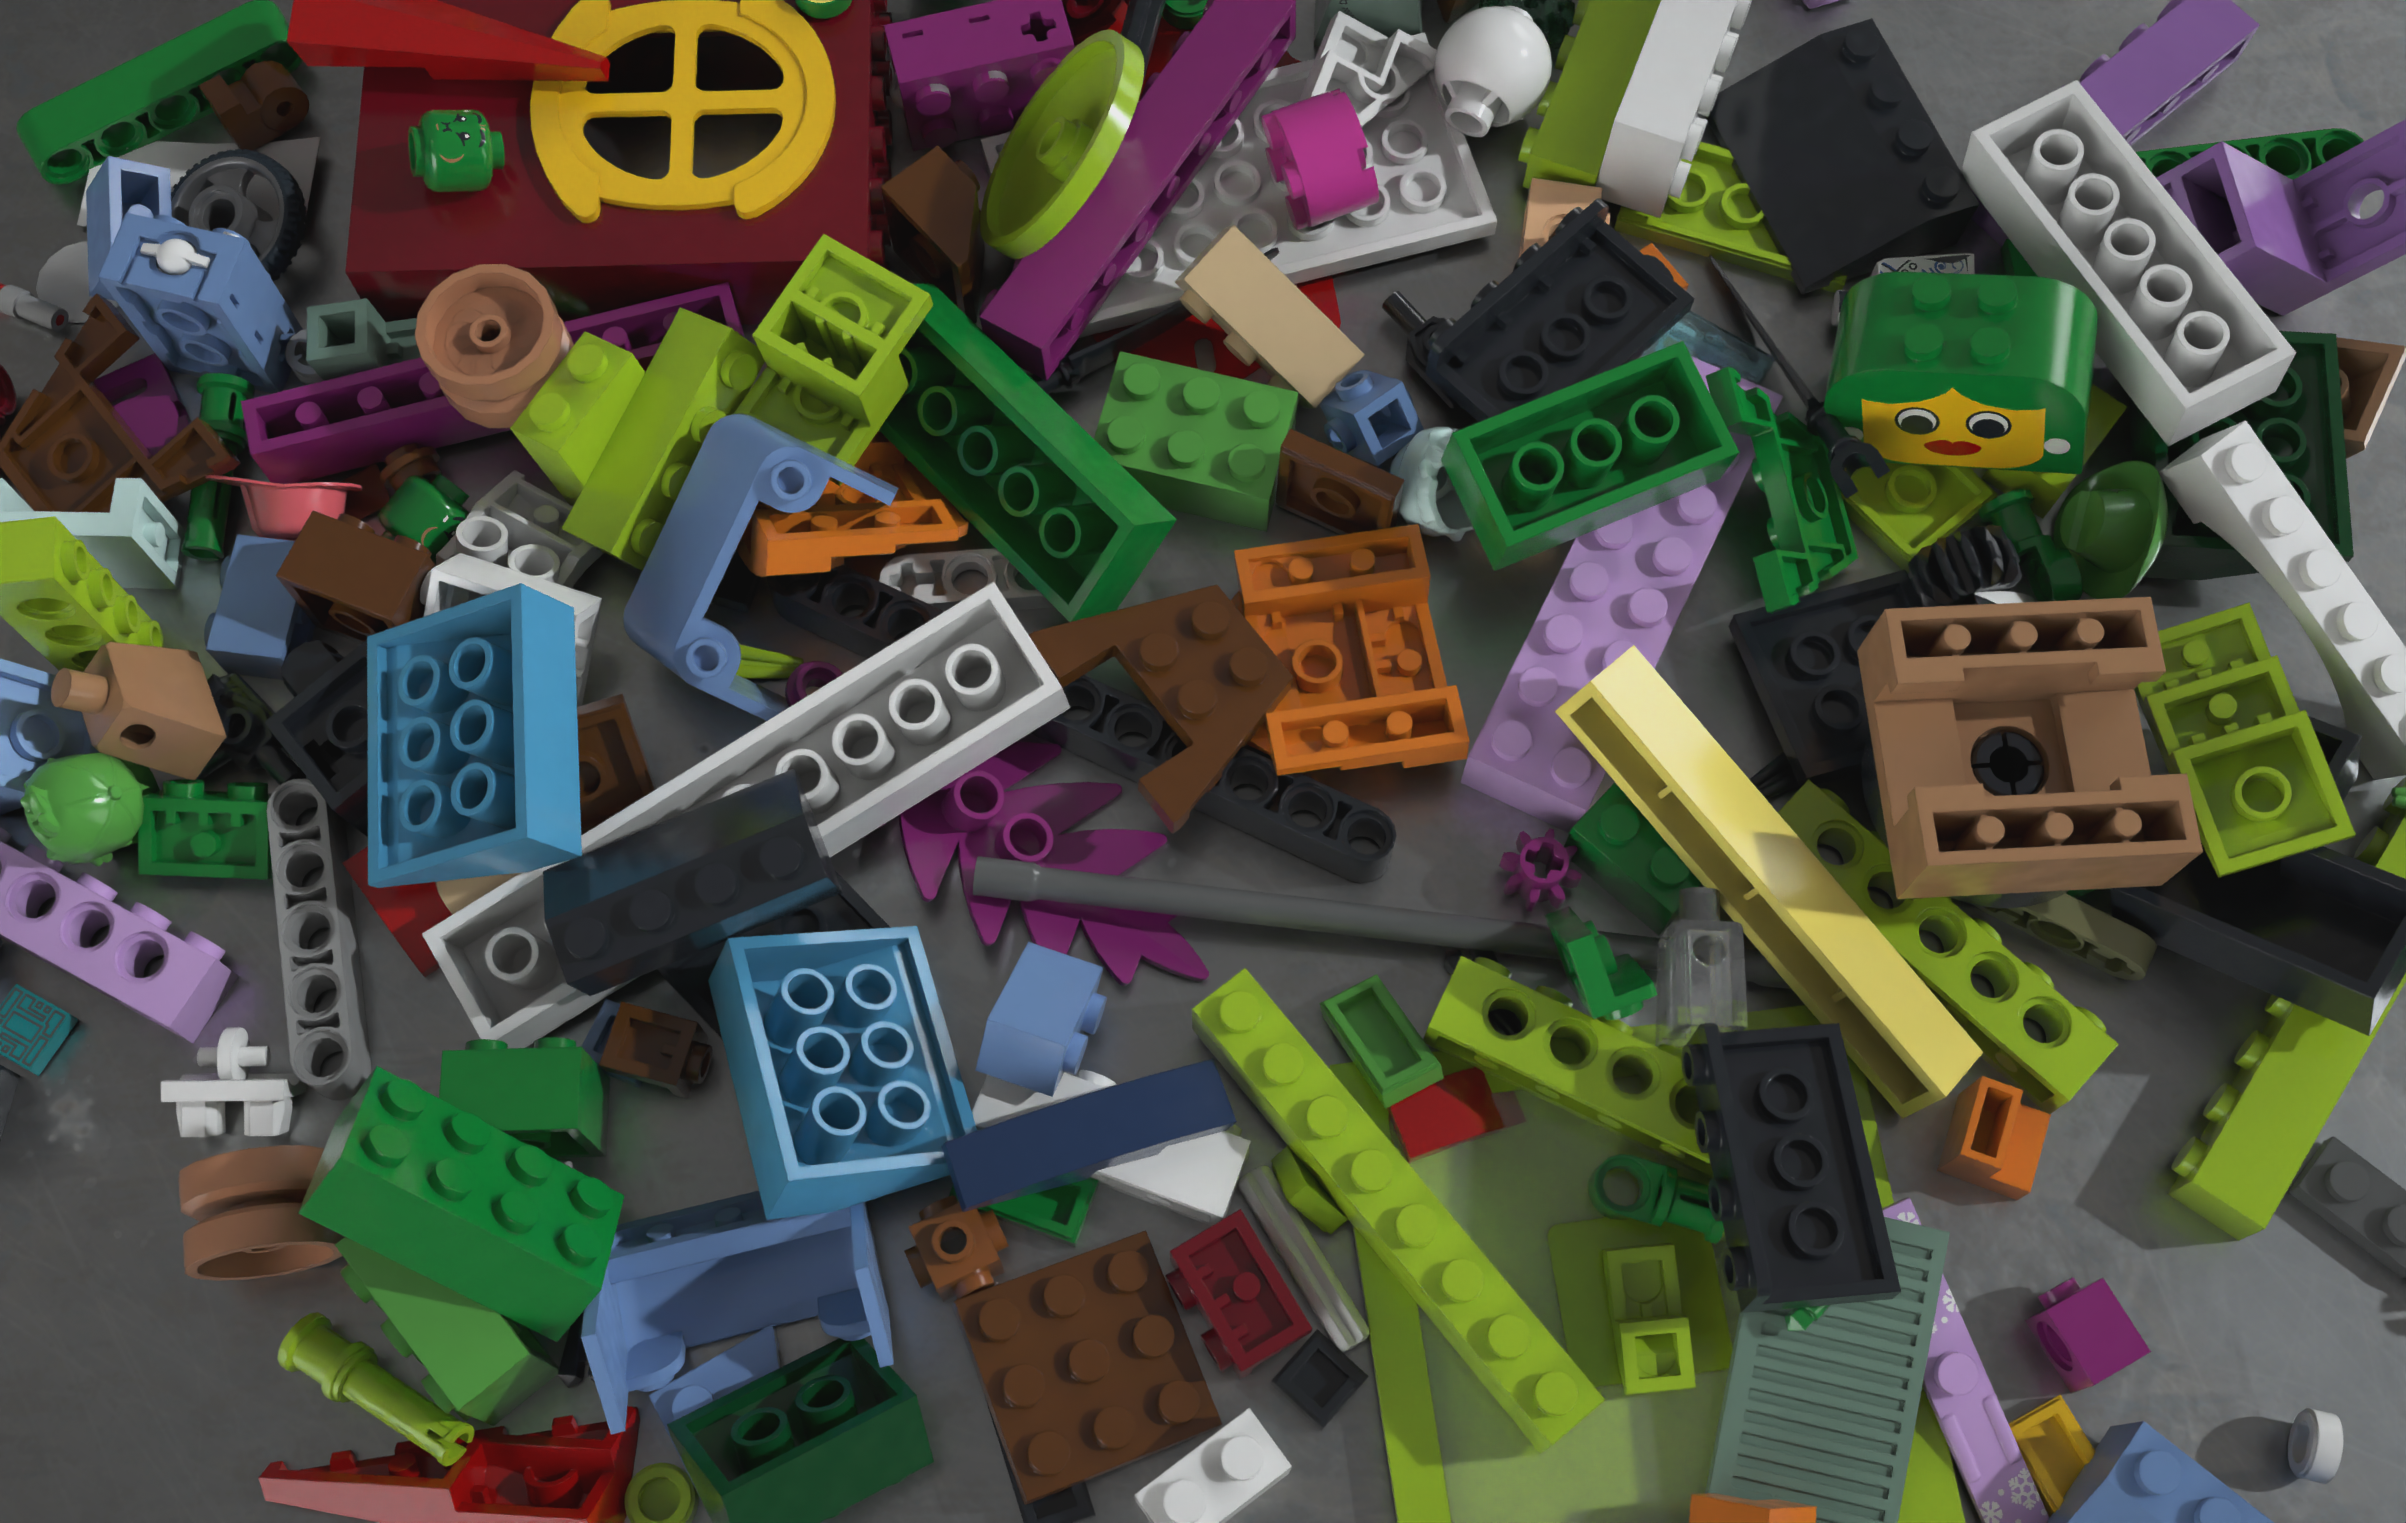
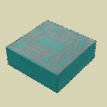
M15 984L0 1005V1055L39 1076L79 1019L20 985Z

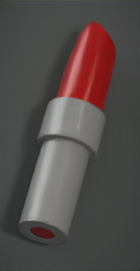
M0 283V311L21 320L27 319L54 331H61L66 327L69 315L65 309L36 298L31 292L20 287Z

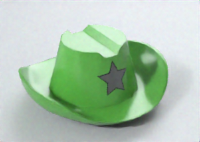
M2138 460L2113 465L2080 482L2071 490L2062 503L2055 521L2053 541L2057 549H2067L2074 557L2081 573L2083 592L2095 599L2124 597L2140 583L2157 559L2164 543L2168 525L2167 498L2158 470L2150 463Z

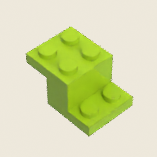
M823 234L752 334L767 366L734 414H746L755 417L855 466L909 387L899 354L932 308L931 295ZM830 477V481L839 486L842 485V482Z

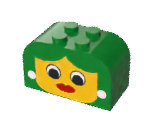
M1886 272L1870 276L1855 284L1843 299L1825 394L1824 410L1826 413L1836 416L1849 435L1856 436L1861 442L1873 445L1886 463L2082 474L2094 380L2098 326L2097 310L2088 296L2076 287L2046 277L1928 272Z

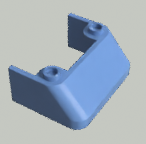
M732 414L719 419L707 433L625 607L623 623L627 635L637 646L688 684L768 721L789 708L786 698L736 675L741 662V649L737 639L725 627L704 618L758 502L761 501L787 513L807 510L819 500L830 477L889 506L898 488L750 415Z
M754 1191L617 1225L602 1289L584 1310L581 1333L583 1346L611 1435L626 1430L629 1392L634 1390L649 1392L669 1384L684 1365L686 1348L762 1330L771 1324L778 1326L818 1316L822 1330L830 1336L839 1337L845 1341H856L871 1335L879 1367L893 1365L889 1308L867 1201L829 1213L766 1220L760 1192Z

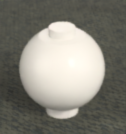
M1491 6L1479 8L1465 14L1446 31L1440 41L1435 57L1434 71L1437 88L1442 99L1448 105L1445 119L1457 131L1473 137L1485 136L1490 127L1505 126L1522 119L1539 104L1546 93L1551 78L1552 59L1544 34L1533 22L1532 17L1523 9L1515 6Z

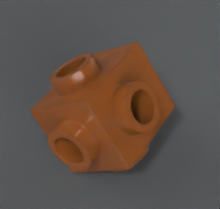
M949 1196L923 1208L918 1213L921 1221L908 1226L916 1243L915 1246L904 1250L920 1288L933 1283L943 1302L953 1297H956L958 1300L993 1287L995 1285L993 1278L1005 1273L997 1252L1009 1247L992 1209L982 1214H979L977 1209L962 1212L956 1196ZM962 1233L967 1237L965 1248L957 1254L945 1253L941 1248V1243Z

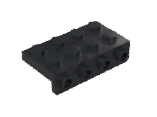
M1600 198L1593 201L1584 210L1580 207L1571 210L1558 225L1555 236L1542 247L1538 243L1530 246L1519 257L1514 265L1513 272L1500 284L1493 280L1485 285L1472 301L1471 309L1457 321L1454 318L1447 319L1430 337L1428 341L1430 351L1425 374L1478 422L1638 359L1690 312L1695 298L1605 222L1609 206Z
M1716 1023L1700 1024L1682 1049V1071L1686 1084L1689 1087L1695 1086L1700 1111H1697L1695 1116L1696 1141L1702 1153H1709L1713 1178L1708 1186L1709 1205L1715 1221L1723 1222L1727 1247L1723 1250L1722 1255L1723 1275L1730 1291H1737L1741 1313L1893 1299L1901 1292L1839 1023L1720 1033Z

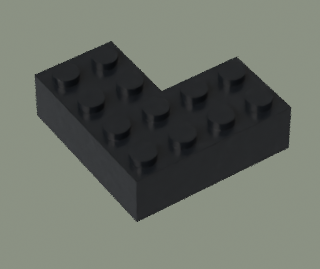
M2308 716L2341 799L2344 801L2358 777L2362 736ZM2202 845L2203 852L2162 886L2111 888L2112 917L2146 933L2157 945L2367 1036H2370L2406 973V879L2324 846L2218 878Z

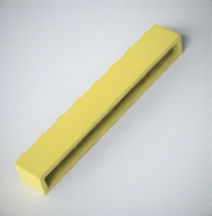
M1634 645L1555 710L1556 714L1712 896L1716 895V889L1720 891V906L1821 1024L1839 1023L1847 1055L1902 1119L1947 1097L1982 1055L1983 1051Z

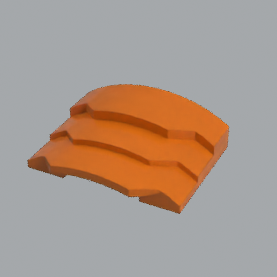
M878 431L855 464V467L898 488L890 506L844 483L839 486L829 480L819 500L812 507L801 512H783L759 501L736 550L747 568L756 576L830 572L832 568L843 565L844 557L893 554L895 550L910 544L958 541L959 537L968 534L969 523L956 511L952 503Z
M1419 524L1234 550L1239 591L1230 601L1293 675L1290 691L1273 712L1266 713V721L1247 744L1272 757L1277 776L1340 767L1342 771L1401 762L1403 768H1411L1467 759L1470 739L1457 685L1447 686L1428 606L1431 575Z

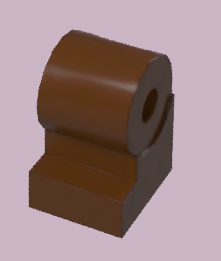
M276 61L255 63L245 71L240 80L230 85H227L220 75L198 85L237 147L242 150L254 151L287 133L288 130L304 120L309 110L310 104L305 92L283 64Z

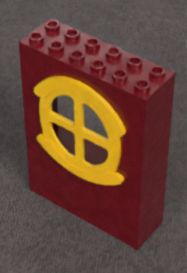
M438 0L605 57L634 39L675 38L673 84L665 92L593 94L586 90L587 81L433 80L424 67H364L345 273L360 299L367 298L385 322L417 318L418 312L431 290L453 273L478 264H507L529 272L546 288L556 307L558 316L563 322L729 282L741 325H759L823 234L891 272L889 262H885V247H890L892 241L881 186L892 179L891 162L886 160V146H891L893 142L891 111L886 110V96H890L889 87L893 80L891 61L887 60V48L889 47L884 25L893 23L891 12H887V0H852L850 6L843 13L826 19L806 15L798 8L795 0ZM740 36L752 42L770 55L778 64L784 75L782 85L772 90L702 91L696 87L698 37ZM430 110H477L484 115L490 131H500L502 134L505 156L504 168L493 169L491 182L485 190L460 192L432 191L426 186L422 177H414L412 174L408 150L409 127L418 126L421 115ZM776 113L783 118L781 129L775 138L762 152L747 163L710 178L694 176V125L700 116ZM667 116L672 120L669 172L662 179H648L615 167L602 158L588 143L584 136V124L591 118Z

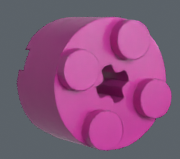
M1340 88L1290 104L1261 116L1264 133L1270 146L1265 148L1268 164L1276 183L1285 181L1290 194L1285 196V202L1290 219L1296 230L1305 227L1310 228L1378 203L1379 191L1374 166L1366 169L1363 149L1367 148L1368 145L1353 105L1345 92L1340 93Z

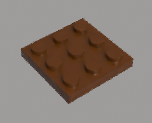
M1146 1230L960 1298L953 1303L954 1313L1024 1505L1214 1431L1222 1425Z

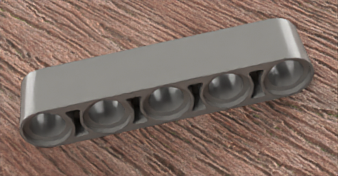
M292 779L282 783L273 791L267 805L290 1062L295 1075L320 1095L331 1100H346L355 1096L371 1074V1058L352 878L342 864L349 859L345 819L332 810L309 780ZM312 807H318L316 815L309 823L296 826V821L300 814ZM324 867L321 878L315 884L301 887L302 880L310 870ZM330 927V935L326 942L315 949H307L308 941L312 934L321 928ZM337 988L333 1004L324 1011L314 1013V1003L317 997L326 990ZM343 1051V1061L339 1069L331 1075L320 1077V1066L324 1059L331 1053Z

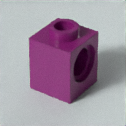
M2074 1277L2062 1282L2038 1296L2045 1309L2025 1320L2071 1394L2096 1385L2151 1352L2104 1278L2082 1288Z

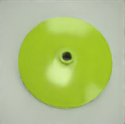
M1108 29L1097 32L1077 45L1041 84L1013 127L991 173L980 214V232L987 245L1012 259H1020L1036 252L1066 226L1096 189L1126 135L1139 100L1144 77V58L1141 49L1136 44L1114 30Z

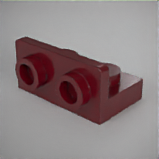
M1241 1209L1170 1251V1262L1174 1270L1165 1275L1166 1280L1185 1311L1194 1306L1199 1310L1209 1327V1330L1201 1334L1200 1337L1221 1372L1231 1366L1240 1380L1252 1373V1368L1312 1332L1313 1328Z

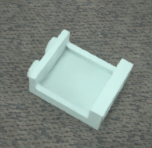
M0 478V522L55 516L77 540H81L84 543L87 551L99 564L111 572L114 580L122 588L178 589L184 557L181 547L184 543L185 530L142 478H116L110 513L34 511L3 478Z

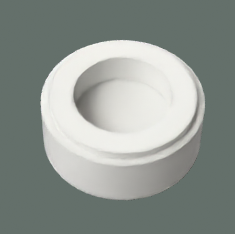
M2306 1408L2295 1418L2288 1440V1461L2292 1472L2297 1478L2327 1484L2334 1478L2341 1462L2344 1441L2342 1424L2336 1414Z

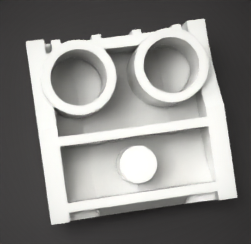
M514 470L475 503L467 518L458 525L456 534L436 554V566L459 553H463L572 588L584 571L604 552L561 529L573 506L526 482L525 475ZM469 590L468 601L485 595Z

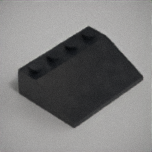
M1872 18L1820 34L1718 93L1709 116H1705L1721 147L1731 152L1734 158L1732 167L1740 182L1748 184L1750 188L1748 197L1757 213L1761 210L1764 213L1762 222L1779 254L1787 256L1793 270L1791 276L1801 294L1829 286L1831 281L1843 275L1847 276V280L1872 272L1876 263L1883 259L1921 256L1957 244L1979 206L1977 198Z

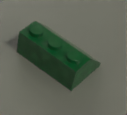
M838 1338L667 1424L670 1436L712 1523H820L826 1519L836 1517L848 1507L888 1486L903 1481L908 1475L934 1462L917 1395L890 1366L879 1367L876 1351L864 1338L856 1341H845Z

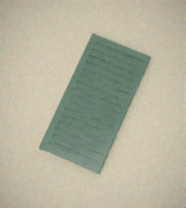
M1884 1217L1901 1292L1893 1299L1830 1305L1824 1314L1816 1322L1813 1321L1804 1331H1787L1784 1316L1793 1308L1741 1313L1740 1311L1705 1493H1718L1750 1500L1779 1499L1817 1506L1816 1523H1898L1950 1232Z

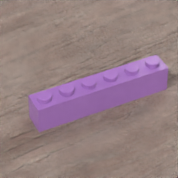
M2171 0L2159 14L2156 23L2151 27H2148L2145 23L2140 24L2122 42L2117 54L2112 58H2109L2106 54L2101 55L2083 73L2080 78V84L2130 146L2239 59L2260 25L2232 0ZM1975 195L1979 206L1971 219L2002 247L2005 240L2009 238Z

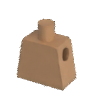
M109 642L99 648L84 672L63 668L56 674L52 683L51 701L53 705L59 708L82 712L91 744L100 753L185 779L196 780L227 737L198 653L195 651Z

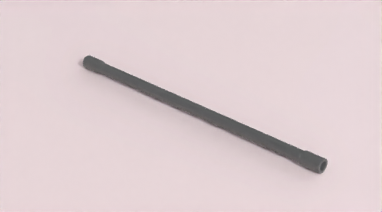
M981 856L977 857L973 895L1020 901L1040 899L1560 959L1549 927L1543 924L1048 868L1033 862ZM1597 931L1599 935H1605L1614 957L1628 953L1642 969L1752 981L1761 986L1791 989L1758 949Z

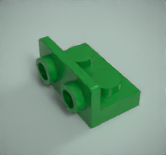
M175 779L163 781V790L143 795V819L138 829L139 875L263 880L273 878L267 821V805L272 793H268V783H228L227 792L204 791V781Z
M1569 906L1544 915L1570 988L1593 1019L1604 1016L1606 1020L1628 1017L1644 1007V1000L1657 995L1653 980L1630 954L1627 953L1614 957L1605 935L1598 934L1592 920L1582 922Z

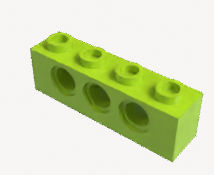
M55 516L0 522V616L59 671L67 668L84 672L99 648L109 642L164 647L163 634L159 623L156 620H152L137 604L134 596L129 595L114 580L111 572L107 568H103L87 551L84 543L81 540H77Z

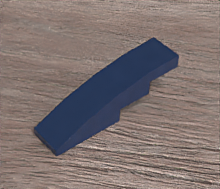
M1213 1058L1125 1082L1017 1116L947 1141L941 1148L962 1212L1086 1180L1098 1170L1158 1155L1169 1145L1227 1131L1237 1121Z

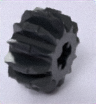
M1977 525L1966 531L1960 532L1958 530L1946 538H1938L1936 543L1921 548L1917 555L1908 563L1912 576L1910 579L1916 596H1919L1924 607L1978 605L1974 598V593L2010 591L2023 577L2018 564L2020 559L2014 544H2012L2011 539L2007 538L2002 527L1988 525L1986 527Z

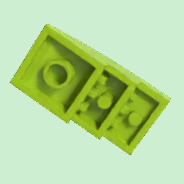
M2250 602L2158 631L2166 672L2156 682H2141L2134 690L2169 774L2187 773L2200 840L2218 878L2354 837L2356 833L2306 710L2299 711L2278 656L2271 657Z

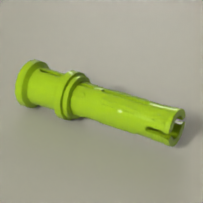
M319 1312L309 1313L301 1318L284 1337L278 1351L277 1359L279 1365L292 1373L302 1371L322 1385V1393L328 1399L342 1403L353 1401L434 1456L440 1464L446 1467L457 1462L467 1451L465 1447L455 1442V1440L459 1437L466 1443H471L475 1433L473 1426L467 1422H462L450 1413H445L437 1404L380 1367L377 1355L372 1347L362 1341L351 1343L333 1331L330 1319Z

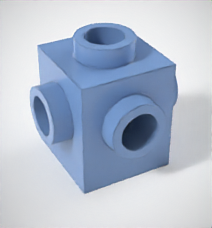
M1369 370L1355 371L1346 375L1340 382L1336 383V390L1326 396L1319 404L1327 419L1324 431L1332 446L1339 451L1376 466L1397 454L1417 433L1424 430L1414 408L1412 397L1403 382Z

